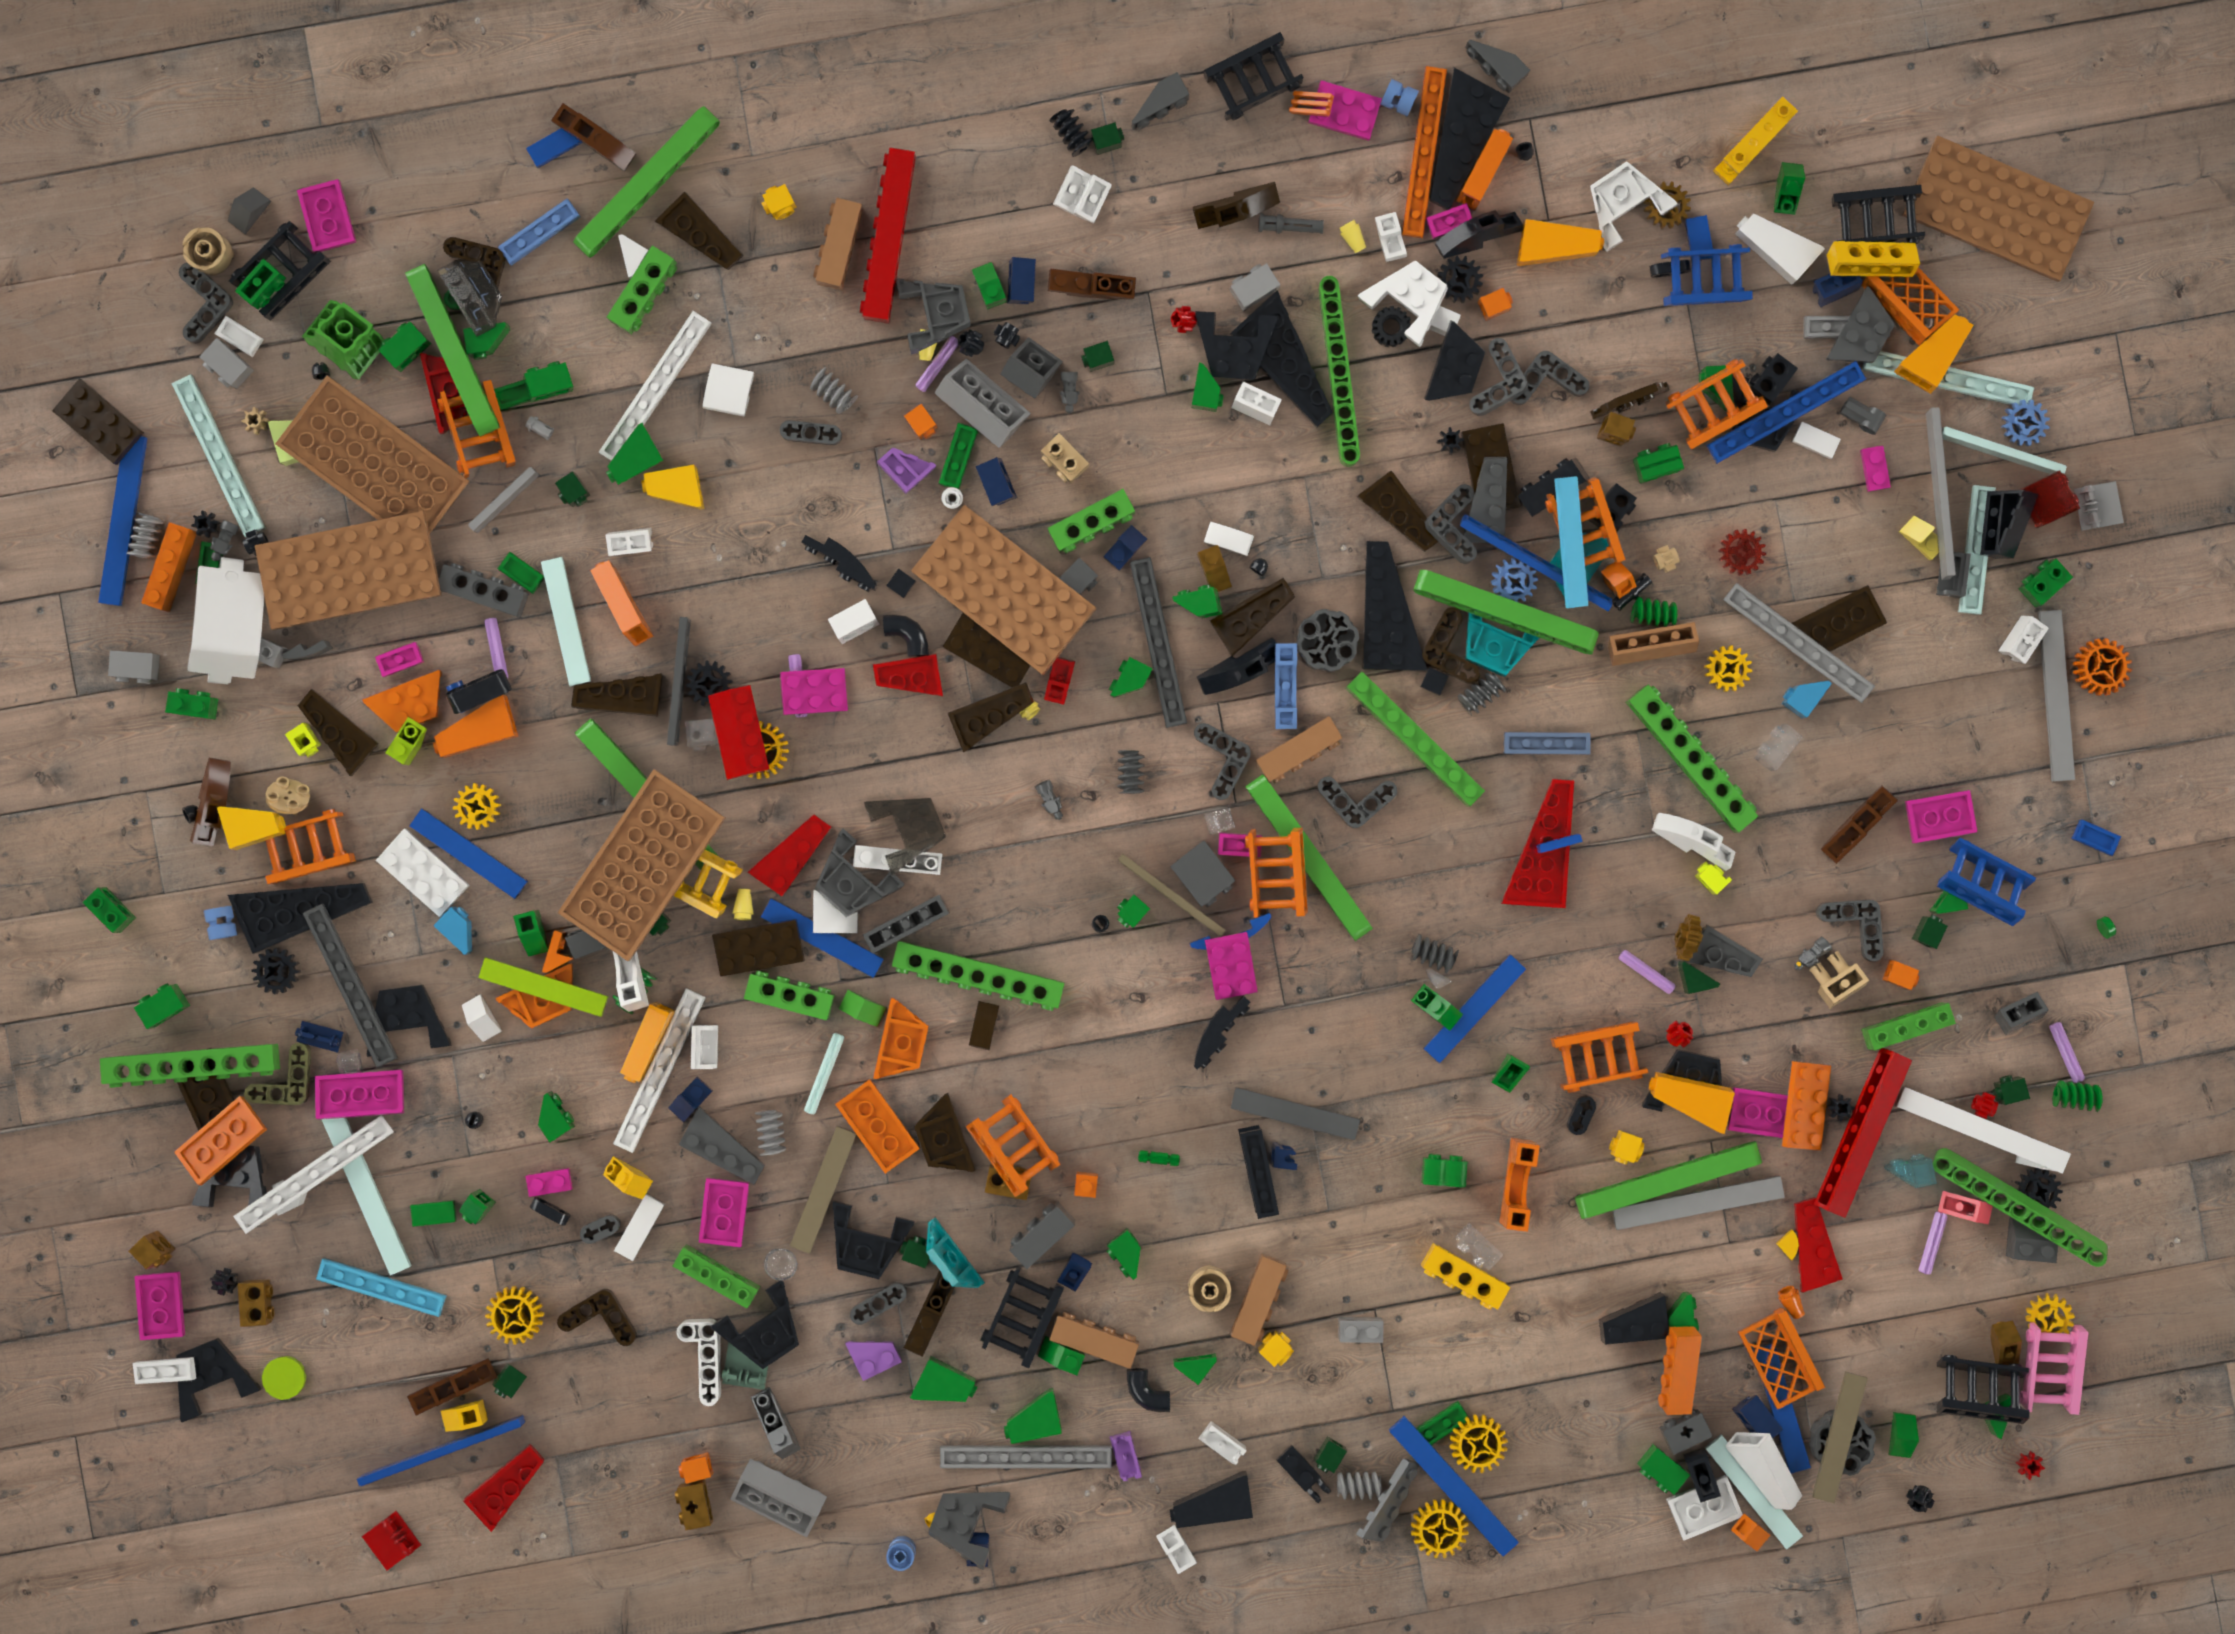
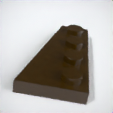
M683 192L655 220L656 223L727 270L744 256L687 192Z
M1392 471L1388 472L1357 496L1358 499L1422 551L1426 552L1438 543L1425 527L1427 517Z
M1282 578L1210 620L1231 657L1295 598L1294 593L1285 579Z
M660 673L653 676H639L625 680L617 679L603 683L595 682L574 685L571 707L657 717L663 675Z
M1026 682L948 712L963 753L1034 703Z

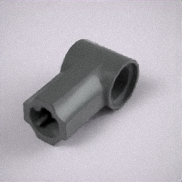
M1852 397L1846 400L1839 413L1859 424L1863 431L1872 435H1876L1886 417L1883 411L1875 407H1868Z

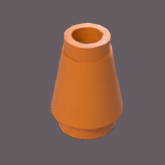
M1792 1285L1782 1288L1778 1292L1780 1302L1793 1319L1803 1317L1805 1312L1798 1289H1795Z

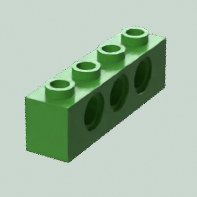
M652 245L606 318L631 335L634 331L637 332L643 323L641 319L645 313L648 314L654 306L653 300L664 291L666 286L664 283L667 278H671L675 274L677 262ZM653 269L660 270V274L656 278L650 277ZM642 287L649 288L645 296L639 295V290ZM630 305H637L635 313H627Z
M1121 489L1047 529L1059 553L1064 551L1067 554L1076 549V544L1082 541L1086 544L1094 540L1095 534L1101 531L1105 534L1113 530V525L1121 521L1124 524L1132 520L1135 510L1124 489ZM1108 508H1115L1118 514L1114 518H1108L1105 515V511ZM1091 517L1096 518L1099 522L1095 528H1089L1086 524V521ZM1072 527L1080 531L1076 538H1071L1067 534L1068 530Z
M758 970L756 974H750L744 999L823 1020L829 1019L835 994H831V989L819 987L818 990L812 989L809 983L798 981L797 984L789 983V978L777 976V979L768 977L769 973ZM767 983H771L775 987L773 995L765 993L764 986ZM787 989L795 991L796 996L794 1000L786 999L785 991ZM808 994H813L816 997V1004L814 1006H809L806 1003L805 998Z
M1940 1002L1862 1028L1861 1031L1867 1049L1875 1051L1954 1025L1956 1022L1950 1004Z
M688 1244L682 1248L673 1264L674 1268L745 1308L751 1305L761 1287Z

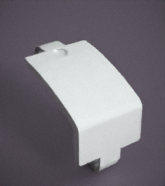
M221 557L219 568L198 567L193 635L188 671L208 674V683L228 685V683H231L232 676L255 678L260 653L264 591L260 573L243 571L244 560Z

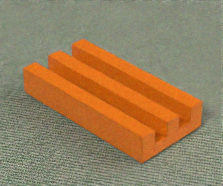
M1293 91L1294 99L1291 100L1292 107L1289 108L1291 114L1330 116L1334 95L1331 93ZM1300 98L1319 99V100H1328V101L1325 102V101L1300 100ZM1298 105L1326 107V110L1298 108Z

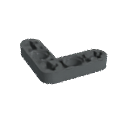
M184 263L179 268V276L206 300L204 305L183 328L184 338L196 344L200 343L231 309L233 299L208 275L198 271L188 263ZM188 269L193 270L192 273L199 278L197 281L187 276L186 271ZM210 282V291L203 293L201 291L202 283ZM216 293L221 298H225L226 304H219L220 302L213 295ZM208 311L212 312V321L205 323L203 321V314ZM199 322L200 324L204 325L205 328L203 329L199 327V325L196 323ZM191 329L196 330L197 337L191 336Z
M1495 338L1490 342L1489 352L1504 380L1471 399L1470 409L1477 416L1488 414L1524 394L1528 389V382L1509 345L1502 338ZM1497 344L1503 346L1502 351L1505 357L1501 358L1499 352L1495 351ZM1507 361L1514 363L1513 370L1509 372L1503 370V365ZM1516 380L1522 382L1520 389L1513 387ZM1508 385L1509 388H1512L1510 389L1512 394L1509 395L1508 390L1504 386ZM1496 390L1504 391L1505 395L1501 400L1493 398ZM1489 395V399L1493 403L1492 405H1490L1489 402H1486L1488 401L1486 396ZM1478 401L1484 403L1482 410L1475 408Z
M1542 351L1524 372L1525 378L1528 373H1535L1538 376L1537 383L1531 384L1528 382V388L1532 389L1531 392L1527 389L1523 394L1525 399L1520 398L1517 400L1515 398L1511 402L1515 405L1525 404L1545 376H1548L1569 393L1578 397L1583 396L1588 391L1589 381L1553 353ZM1547 356L1549 358L1548 363L1552 366L1555 362L1558 364L1552 373L1549 371L1552 368L1548 364L1542 366L1540 364L1542 362L1540 357L1545 358ZM1557 369H1566L1568 373L1567 378L1559 379L1556 375ZM1572 375H1574L1575 378L1573 379V381L1575 383H1579L1581 381L1583 383L1582 387L1584 388V391L1582 389L1576 391V385L1571 382L1569 385H1567L1566 382L1570 380ZM1518 381L1514 387L1520 389L1521 382Z
M1467 484L1458 486L1425 521V527L1428 532L1462 564L1470 563L1477 556L1475 546L1451 523L1473 499L1474 491ZM1465 491L1467 493L1466 496L1458 503L1456 499ZM1445 504L1453 505L1455 509L1454 514H1448L1445 511ZM1442 516L1443 519L1438 523V526L1434 527L1432 525L1433 522ZM1447 533L1455 535L1456 542L1454 544L1446 540ZM1461 542L1462 545L1456 550L1455 547ZM1469 550L1468 556L1464 557L1462 555L1464 551Z
M1201 723L1194 730L1196 740L1228 757L1212 787V795L1218 800H1225L1230 796L1250 758L1251 750L1245 743L1209 724ZM1206 727L1208 728L1207 733L1212 736L1214 731L1218 734L1213 739V744L1208 743L1210 738L1206 736L1201 739L1198 729ZM1219 737L1227 738L1229 742L1227 748L1220 749L1217 747L1216 741ZM1232 741L1237 743L1234 746L1235 748H1245L1246 757L1237 758L1238 753L1233 750L1231 755L1227 753L1232 746ZM1228 766L1236 767L1237 775L1234 778L1226 776L1225 769ZM1221 776L1225 780L1233 782L1231 786L1227 783L1225 787L1226 795H1217L1218 791L1215 788L1217 786L1221 787L1224 782L1220 781Z
M1332 777L1320 779L1317 785L1319 793L1351 828L1361 827L1397 795L1396 785L1393 782L1385 781L1358 804H1355ZM1323 781L1327 783L1331 781V789L1334 792L1337 789L1340 791V793L1334 795L1332 800L1328 798L1332 794L1328 790H1322L1324 786ZM1384 785L1386 787L1391 786L1393 788L1391 790L1392 795L1389 796L1387 794L1381 799L1385 800L1382 804L1374 793L1377 791L1378 795H1380L1384 791L1382 788ZM1339 796H1343L1347 800V806L1343 809L1335 805V800ZM1370 798L1377 802V808L1373 811H1369L1365 807L1366 801ZM1352 805L1354 809L1350 811L1354 815L1360 814V823H1351L1352 817L1348 813L1344 816L1342 812L1348 810Z
M1876 901L1827 902L1817 907L1816 915L1819 920L1824 922L1859 920L1862 956L1867 961L1873 962L1879 961L1882 958L1881 911ZM1869 903L1870 907H1874V911H1871L1870 915L1868 912H1859V908H1867ZM1846 905L1853 907L1854 911L1850 917H1846L1843 914V908ZM1826 906L1828 910H1837L1839 918H1837V914H1829L1828 918H1826V915H1822V911L1826 909ZM1872 924L1876 927V934L1869 937L1865 930L1868 925ZM1877 939V943H1873V949L1877 950V954H1874V958H1872V955L1867 953L1868 950H1871V943H1866V940Z

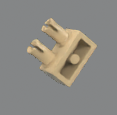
M1060 433L1041 450L1043 455L1042 461L1048 467L1053 465L1058 470L1056 475L1064 483L1068 481L1072 484L1089 467V463Z
M1839 951L1834 952V954L1827 958L1838 972L1836 977L1831 978L1821 962L1809 970L1820 983L1818 993L1830 1009L1865 987L1869 982V979L1858 964L1848 966Z

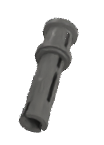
M1260 213L1258 232L1265 230L1276 231L1277 234L1282 233V231L1323 234L1324 220L1284 218L1281 214L1268 216ZM1293 224L1311 225V227L1294 226Z

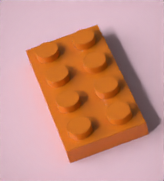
M1792 1061L1782 1147L1821 1151L1831 1065Z
M871 1079L835 1104L885 1174L920 1149Z
M239 1096L174 1153L197 1185L202 1186L263 1134L267 1128L243 1096Z

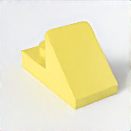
M1913 516L1899 531L1928 560H1932L1939 553L1938 538L1933 532L1935 527Z

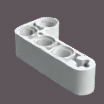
M688 1319L683 1321L677 1328V1337L683 1342H698L699 1398L703 1405L713 1406L721 1397L720 1335L715 1331L713 1335L706 1334L704 1326H711L717 1321L714 1319ZM683 1326H690L693 1334H684ZM705 1347L713 1348L715 1355L707 1356L704 1351ZM705 1369H713L715 1372V1377H707L705 1375ZM710 1384H713L711 1386V1394H715L712 1399H710L709 1395H706L710 1389Z

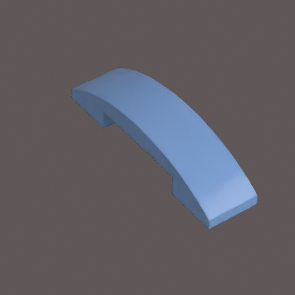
M1275 643V729H1297V643Z

